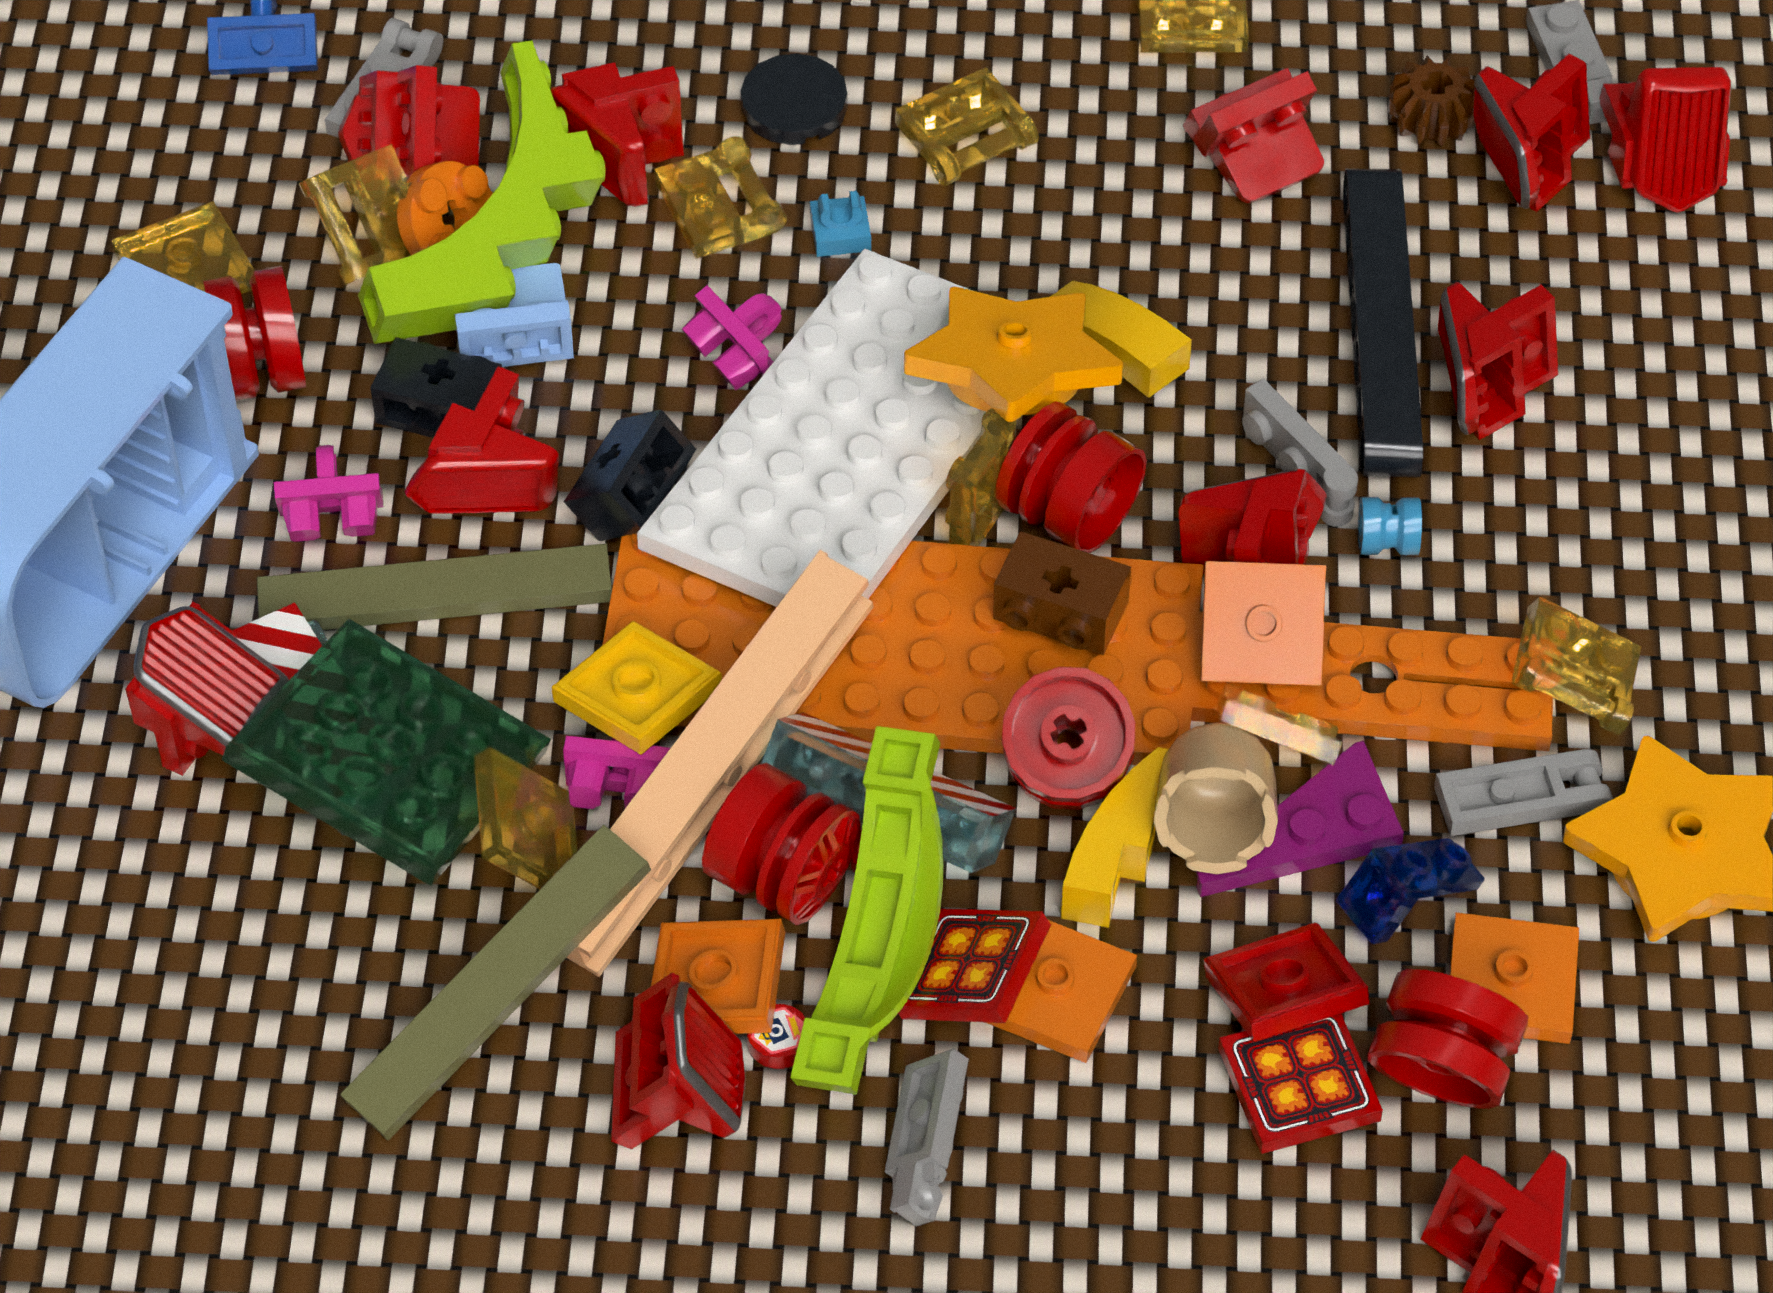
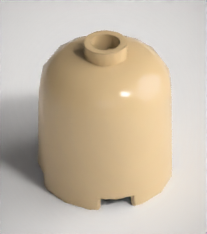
M1218 722L1195 726L1178 736L1163 758L1154 812V824L1158 840L1163 847L1168 846L1173 853L1185 859L1186 867L1191 870L1211 874L1240 871L1247 867V860L1259 854L1264 847H1270L1274 841L1278 823L1276 777L1271 756L1255 735L1239 726Z

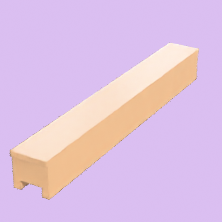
M818 551L610 828L612 832L648 862L651 871L566 958L597 977L601 976L710 829L728 794L739 780L759 763L785 728L787 723L778 719L796 713L874 608L872 601L861 596L869 586L868 579L829 558L826 552Z

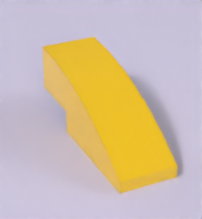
M1071 281L1050 296L1072 293L1086 294L1083 332L1122 360V377L1148 398L1189 370L1192 340L1165 319L1144 306L1116 292L1077 281Z
M1156 748L1134 766L1111 790L1088 822L1073 852L1063 882L1061 919L1109 928L1120 878L1145 882L1156 835L1154 812L1163 758L1168 751L1167 748Z

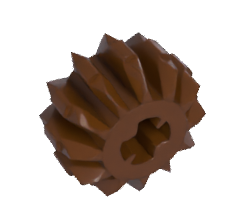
M1429 56L1425 57L1421 65L1413 62L1406 63L1402 73L1394 76L1389 92L1388 112L1390 114V121L1398 124L1400 136L1415 134L1419 145L1426 139L1435 140L1441 148L1448 137L1462 141L1467 129L1473 128L1475 122L1473 117L1475 80L1471 79L1468 67L1453 68L1449 57L1442 63H1434Z

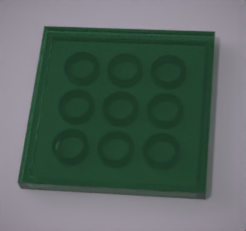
M348 619L226 745L222 761L432 886L543 757L551 739L353 620Z

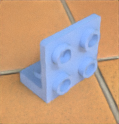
M558 263L511 269L515 279L516 293L515 297L511 299L508 308H481L473 312L455 314L460 354L481 356L491 362L502 364V367L574 358L569 303L565 299L561 266Z

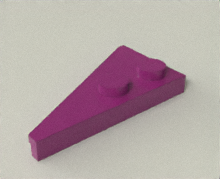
M1364 741L1355 742L1278 805V823L1274 841L1270 847H1264L1259 854L1247 860V867L1240 871L1222 874L1197 871L1196 888L1200 897L1401 847L1404 832Z

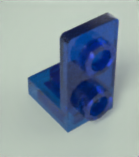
M1449 838L1372 848L1337 897L1336 902L1371 944L1388 942L1418 899L1478 890L1485 881V878L1472 864L1469 853Z

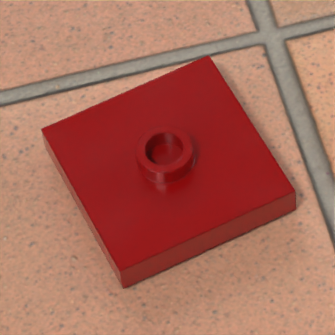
M1316 922L1203 959L1206 978L1253 1042L1370 1004L1368 986Z

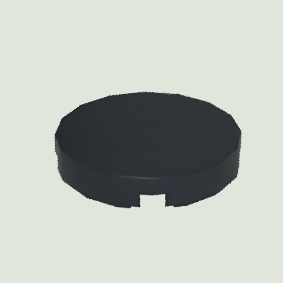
M798 53L777 55L758 63L745 76L740 90L742 113L746 116L747 124L754 133L771 142L787 145L806 144L805 138L814 137L818 134L819 140L831 135L843 122L848 108V93L844 77L832 64L816 56Z

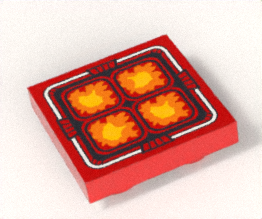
M940 909L937 930L927 963L913 993L898 1015L901 1019L1006 1023L1051 927L1050 922L1042 911Z
M1342 1014L1255 1042L1252 1041L1246 1031L1219 1038L1218 1050L1261 1154L1381 1121L1383 1109Z

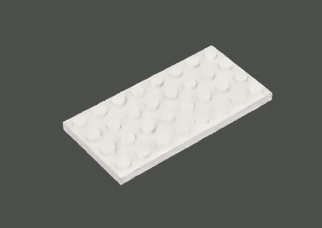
M864 249L637 532L638 549L776 607L818 551L822 550L828 554L829 558L868 579L869 586L861 596L869 599L1002 420L999 414L977 409L961 401L952 393L947 383L910 376L904 373V352L948 325L949 289L951 287L968 288Z

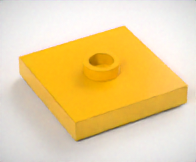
M632 621L555 683L551 689L553 702L642 755L707 701L722 681V675L717 669L637 622Z

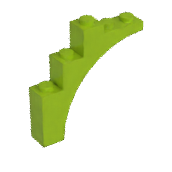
M532 40L512 43L500 72L509 107L510 148L504 176L498 188L474 217L446 239L409 257L368 267L358 297L374 344L394 341L396 337L407 339L457 330L455 314L473 312L481 308H508L511 299L515 297L516 293L515 279L511 269L547 263L557 240L561 236V223L557 211L591 206L601 183L604 182L606 170L601 153L593 149L587 130L568 133L566 114L561 107H556L550 90L551 76L548 65L544 60H539Z

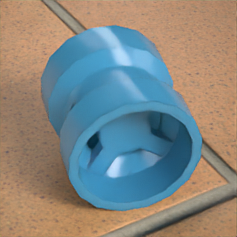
M1379 497L1360 498L1358 511V548L1360 555H1378L1383 549H1390V547L1395 548L1400 555H1419L1422 536V510L1419 497H1401L1395 505L1384 503Z

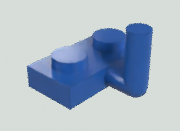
M250 0L251 16L207 18L208 61L211 75L318 71L317 20L315 13L274 15L277 11L276 0Z

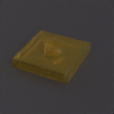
M214 201L112 240L114 253L118 260L123 256L199 290L204 291L203 280L231 275L239 283L241 294L251 291L249 280L255 270Z
M489 747L474 756L482 858L541 889L578 851L574 807L570 805L569 791Z

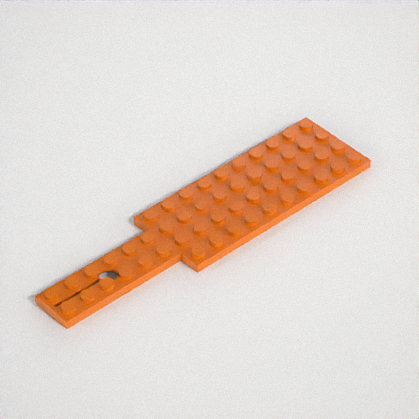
M637 533L622 536L602 645L632 621H635L721 672L723 679L776 609V606L639 550ZM911 541L869 597V600L873 602L874 608L795 713H807L871 743L876 726L933 733L940 741V749L1004 754L1002 746L1003 716L1014 693L1034 675L1057 667L1086 668L1108 678L1127 698L1136 723L1134 762L1132 765H1137L1158 747L1169 749L1178 736L1190 730L1191 721L1549 751L1552 740L1554 641L1324 622L1322 685L1200 681L1203 612H1200L1203 565L1100 556L1131 566L1129 603L1105 654L1102 655L1086 649L1068 647L1059 640L1031 631L1015 630L1006 623L993 619L994 583L1011 549ZM1378 662L1389 667L1394 672L1397 680L1388 685L1386 692L1368 693L1362 690L1360 682L1353 676H1350V674L1359 664ZM704 703L677 726L687 727ZM789 724L779 734L818 738ZM1071 731L1062 733L1057 741L1058 745L1064 742L1068 743L1072 749L1080 746L1079 736Z

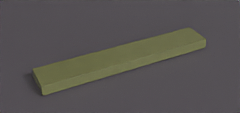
M607 543L257 577L259 618L295 602L313 631L610 602L612 593Z
M603 825L340 1094L343 1100L389 1141L651 871L648 862L607 826Z

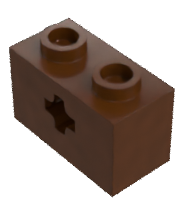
M1020 531L994 583L993 619L1004 622L1015 630L1031 631L1059 640L1066 646L1074 649H1086L1104 655L1129 603L1131 566Z

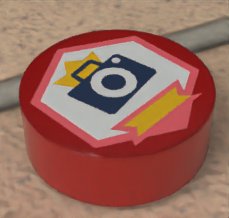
M776 1004L772 1033H747L748 1050L754 1060L765 1067L773 1069H784L793 1066L806 1018L803 1013L790 1005Z

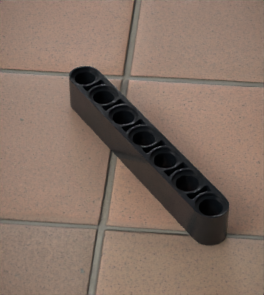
M1346 169L1343 185V210L1361 476L1420 477L1423 461V437L1402 170Z

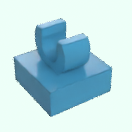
M850 191L847 198L829 199L828 194H821L818 201H810V219L817 257L860 253L864 249L871 251V232L864 196H859L857 191Z

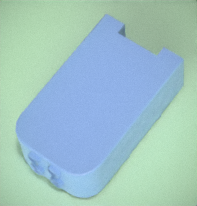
M124 256L0 398V690L23 702L40 708H45L57 702L74 685L259 455L257 444L245 438L241 412L237 409L224 342L226 337L224 325L233 315L231 304Z

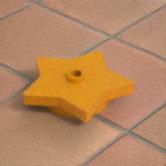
M951 287L949 289L948 325L904 352V373L910 376L947 383L952 393L964 403L986 412L999 414L1007 422H1013L1022 415L1036 414L1043 407L1055 401L1061 403L1068 402L1078 389L1120 385L1123 376V362L1083 332L1086 294L1084 293L1013 301L960 287Z
M1647 735L1641 739L1625 793L1577 817L1565 826L1563 842L1613 872L1617 883L1633 900L1649 941H1658L1689 920L1714 916L1728 908L1773 912V854L1764 838L1773 815V776L1706 774Z

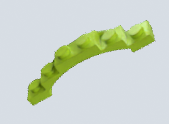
M876 726L862 782L866 788L863 825L848 910L839 945L823 992L811 1019L805 1018L790 1077L796 1085L857 1095L869 1041L877 1042L879 1032L903 1008L913 993L927 963L937 930L943 890L942 836L936 801L931 787L940 741L933 733Z

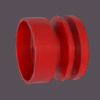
M1055 401L1036 413L1014 440L1002 463L996 481L995 497L1000 507L1010 513L1020 514L1022 520L1028 524L1040 525L1044 523L1047 535L1061 544L1092 553L1112 536L1128 515L1142 486L1146 473L1147 458L1144 450L1114 432L1104 430L1098 434L1095 421L1078 415L1075 409L1065 403Z
M767 762L756 765L735 785L714 818L704 845L702 855L703 873L741 895L756 891L758 904L770 911L777 909L778 915L796 926L809 921L824 906L845 874L857 846L861 829L860 815L842 803L834 805V800L822 792L807 797L805 784Z

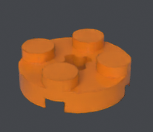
M445 161L423 166L411 174L406 183L412 182V184L408 188L406 198L399 199L397 208L398 228L406 249L411 255L446 239L478 213L493 194L488 186L487 175L480 167L476 165L466 166L456 161ZM448 206L454 214V227L452 225H444L442 215L448 212Z

